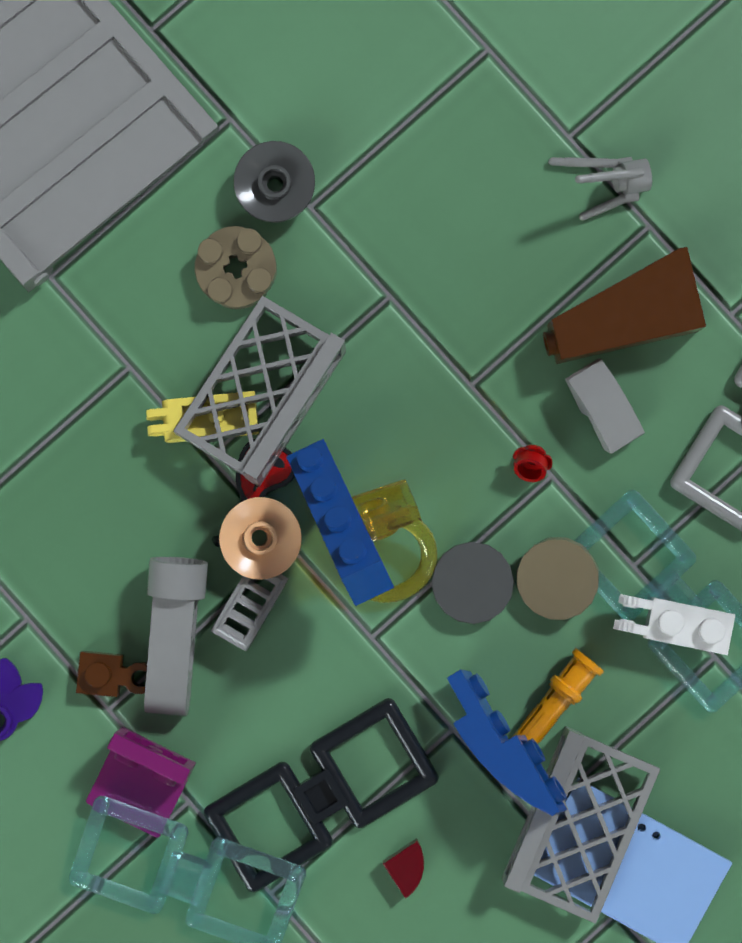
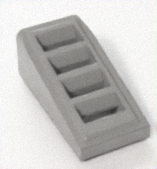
M280 574L276 577L265 579L275 585L272 592L251 581V578L242 576L212 627L211 632L247 651L289 578ZM247 588L265 598V604L261 606L244 596L245 589ZM237 603L257 613L258 616L255 621L236 611ZM229 617L249 628L248 633L244 635L228 626L226 623Z

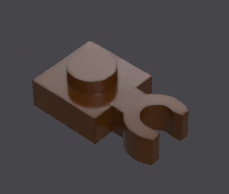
M81 651L76 693L118 697L122 685L126 686L134 694H144L145 685L137 684L134 680V674L138 670L147 671V662L140 661L129 667H123L124 655Z

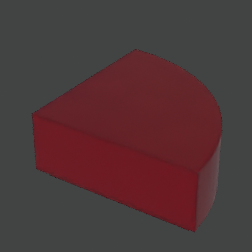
M417 838L383 860L384 867L405 899L418 887L424 871L423 852Z

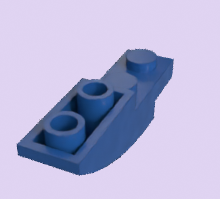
M461 669L447 677L467 714L453 724L479 762L500 783L530 805L551 816L565 812L567 808L563 801L567 799L566 793L555 776L549 778L541 763L545 761V756L541 748L533 738L528 740L525 735H515L508 739L506 734L510 732V728L500 711L496 710L493 712L485 698L490 693L482 678L477 673L472 675L471 671Z

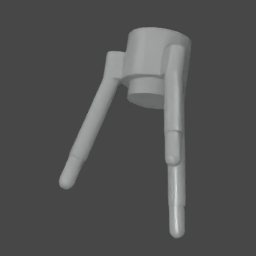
M552 157L548 161L552 166L613 168L612 171L589 173L575 177L576 183L612 180L615 191H623L622 195L581 213L579 219L582 221L624 203L639 201V192L649 191L652 187L651 168L646 158L632 160V157L619 159Z

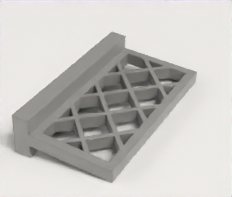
M262 296L173 432L242 474L246 480L260 487L345 355V340L333 333H330V335L326 334ZM265 310L280 318L282 332L259 337L256 324ZM286 322L295 327V329L287 330ZM253 330L255 338L247 339ZM307 334L319 341L311 354L294 357L289 338ZM285 339L289 359L266 364L261 344ZM257 345L261 365L237 370L235 356L238 351ZM305 363L298 373L296 365ZM231 364L233 372L225 373ZM291 366L294 381L290 387L272 391L267 371ZM263 373L267 393L244 398L239 378ZM235 379L239 399L215 404L213 390L217 383ZM209 397L211 406L202 407ZM283 397L276 407L274 398ZM270 400L272 415L268 421L250 425L246 405ZM241 406L245 427L222 432L217 412ZM213 414L216 434L198 437L187 430L195 417ZM261 431L254 441L252 433ZM247 434L250 449L243 460L239 462L226 454L223 439ZM219 441L220 449L211 445L210 442Z
M565 726L546 773L549 778L553 776L557 778L566 796L570 791L585 786L593 807L574 815H570L567 808L564 812L566 818L557 821L559 814L551 816L531 806L502 875L504 887L518 893L520 891L596 924L660 768ZM590 747L602 752L609 769L587 777L581 764L587 748ZM611 757L624 763L614 766ZM633 766L647 772L641 788L625 794L617 772ZM579 770L582 780L573 783ZM612 775L620 796L598 805L590 783ZM637 797L631 809L628 800ZM624 803L629 816L625 826L609 832L601 811ZM596 813L604 835L581 843L573 822ZM569 824L577 845L554 854L549 842L553 830ZM620 836L618 844L615 848L612 839ZM607 841L613 854L610 863L593 871L585 850ZM547 847L550 856L541 859L543 852ZM580 852L588 873L565 882L557 861ZM551 863L554 864L561 884L546 890L530 884L536 869ZM604 875L599 887L596 877ZM592 880L597 894L590 910L573 902L569 888ZM564 891L567 899L555 894Z

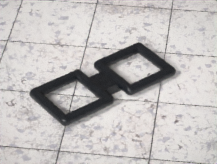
M386 698L314 741L310 745V752L321 771L300 783L288 763L279 762L205 807L204 816L248 891L257 892L329 849L332 846L333 839L322 820L344 808L356 828H364L438 782V773L393 699ZM386 718L419 775L362 808L331 756L330 751ZM280 782L313 839L256 872L223 815Z

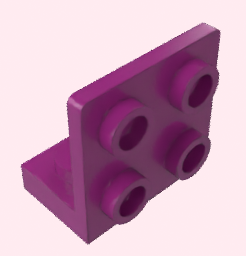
M122 727L114 733L107 747L110 752L86 802L158 838L163 833L196 762Z

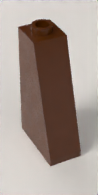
M682 247L553 318L547 325L548 331L543 332L547 355H554L556 364L692 334L705 328L706 323L688 248Z

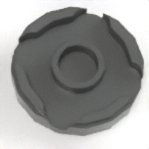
M468 542L455 545L442 554L434 567L432 576L434 598L444 613L459 622L476 624L490 621L504 610L512 596L514 580L511 567L499 551L487 544Z

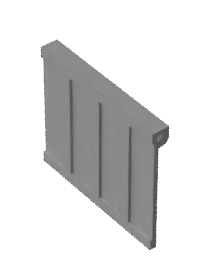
M0 0V260L29 293L49 278L53 271L52 266L219 131V127L109 0Z

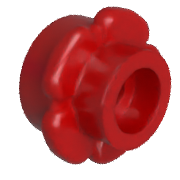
M538 445L520 447L513 453V458L515 459L513 463L514 472L524 481H541L545 478L547 470L552 468L553 461L551 456L547 455L546 451Z

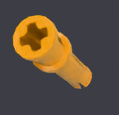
M575 648L572 651L573 658L558 676L553 675L550 678L551 682L549 685L551 688L510 738L515 735H525L528 740L533 738L537 744L540 743L571 703L573 705L580 703L583 699L581 693L596 675L601 676L605 671L584 653Z

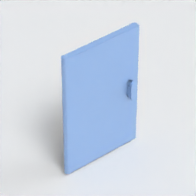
M590 784L598 805L615 798ZM585 786L570 791L565 800L570 815L593 807ZM624 803L601 811L609 832L624 827L629 817ZM564 812L559 814L557 821L566 818ZM596 813L573 822L581 843L604 835ZM642 813L601 913L656 943H689L730 869L732 862ZM569 824L553 830L549 838L554 854L577 845ZM620 836L612 839L615 848L618 844ZM607 841L585 850L593 871L609 865L613 856ZM547 847L545 848L541 859L550 856ZM580 852L557 861L565 882L588 873ZM553 863L536 869L534 876L552 886L561 884ZM604 875L596 877L599 887ZM592 880L569 888L572 897L590 907L592 906L597 894Z

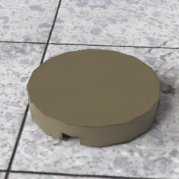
M550 537L535 544L522 557L517 570V588L523 602L534 613L548 619L566 620L581 614L592 604L599 588V568L592 555L581 543L566 537Z

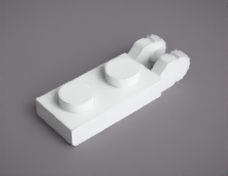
M620 594L618 603L624 607L648 609L645 625L636 624L631 620L615 619L613 629L640 634L645 639L728 655L736 614L653 597L647 600Z

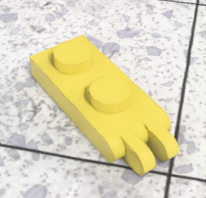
M255 391L243 392L244 398L256 395ZM238 392L213 395L215 404L239 399ZM195 397L163 400L162 408L147 410V420H163V424L147 427L148 436H164L167 443L185 442L186 440L177 436L173 431ZM209 397L202 407L211 406ZM257 403L246 405L250 425L258 424ZM241 406L217 412L222 432L245 427ZM213 414L195 417L187 430L198 437L216 434ZM259 431L253 432L252 435L259 434Z

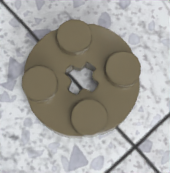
M231 226L215 231L199 244L195 260V275L204 294L215 303L229 309H245L256 305L262 296L265 297L267 295L266 293L271 289L277 275V264L271 246L256 230ZM237 257L239 262H247V268L241 270L242 277L234 279L232 273H225V267L230 265V259Z

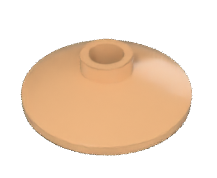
M266 497L246 499L235 505L225 516L219 533L220 549L228 565L240 575L257 580L270 579L285 572L296 560L302 542L301 528L293 512L283 503ZM256 530H263L266 534V541L260 546L252 542V534Z

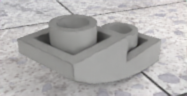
M596 359L565 378L580 412L588 416L604 451L612 454L645 433L624 392L602 359Z

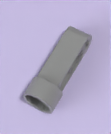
M184 557L150 558L147 595L153 598L144 698L145 713L188 715L198 601L205 599L208 570V562Z

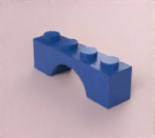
M324 439L286 456L340 578L354 605L357 606L395 588Z

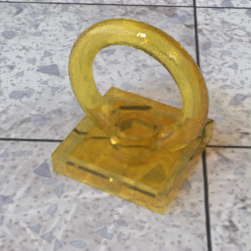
M406 479L352 496L372 541L385 539L393 535L398 528H404L414 535L421 549V560L415 573L406 581L394 585L395 588L370 600L391 603L413 596L428 583L434 572L437 562V546L432 532L421 519L417 504Z

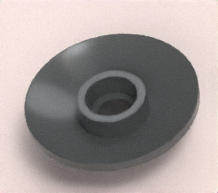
M282 141L263 142L250 148L239 160L234 173L235 194L241 206L251 216L265 222H284L298 216L310 203L315 190L314 170L307 156L297 147ZM273 179H279L282 181L283 187L281 190L273 192L268 189L269 182Z

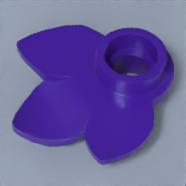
M7 658L0 659V713L5 719L4 725L0 727V741L10 737L15 732L19 722L32 718L39 710L43 699V685L41 683L22 684L18 669Z

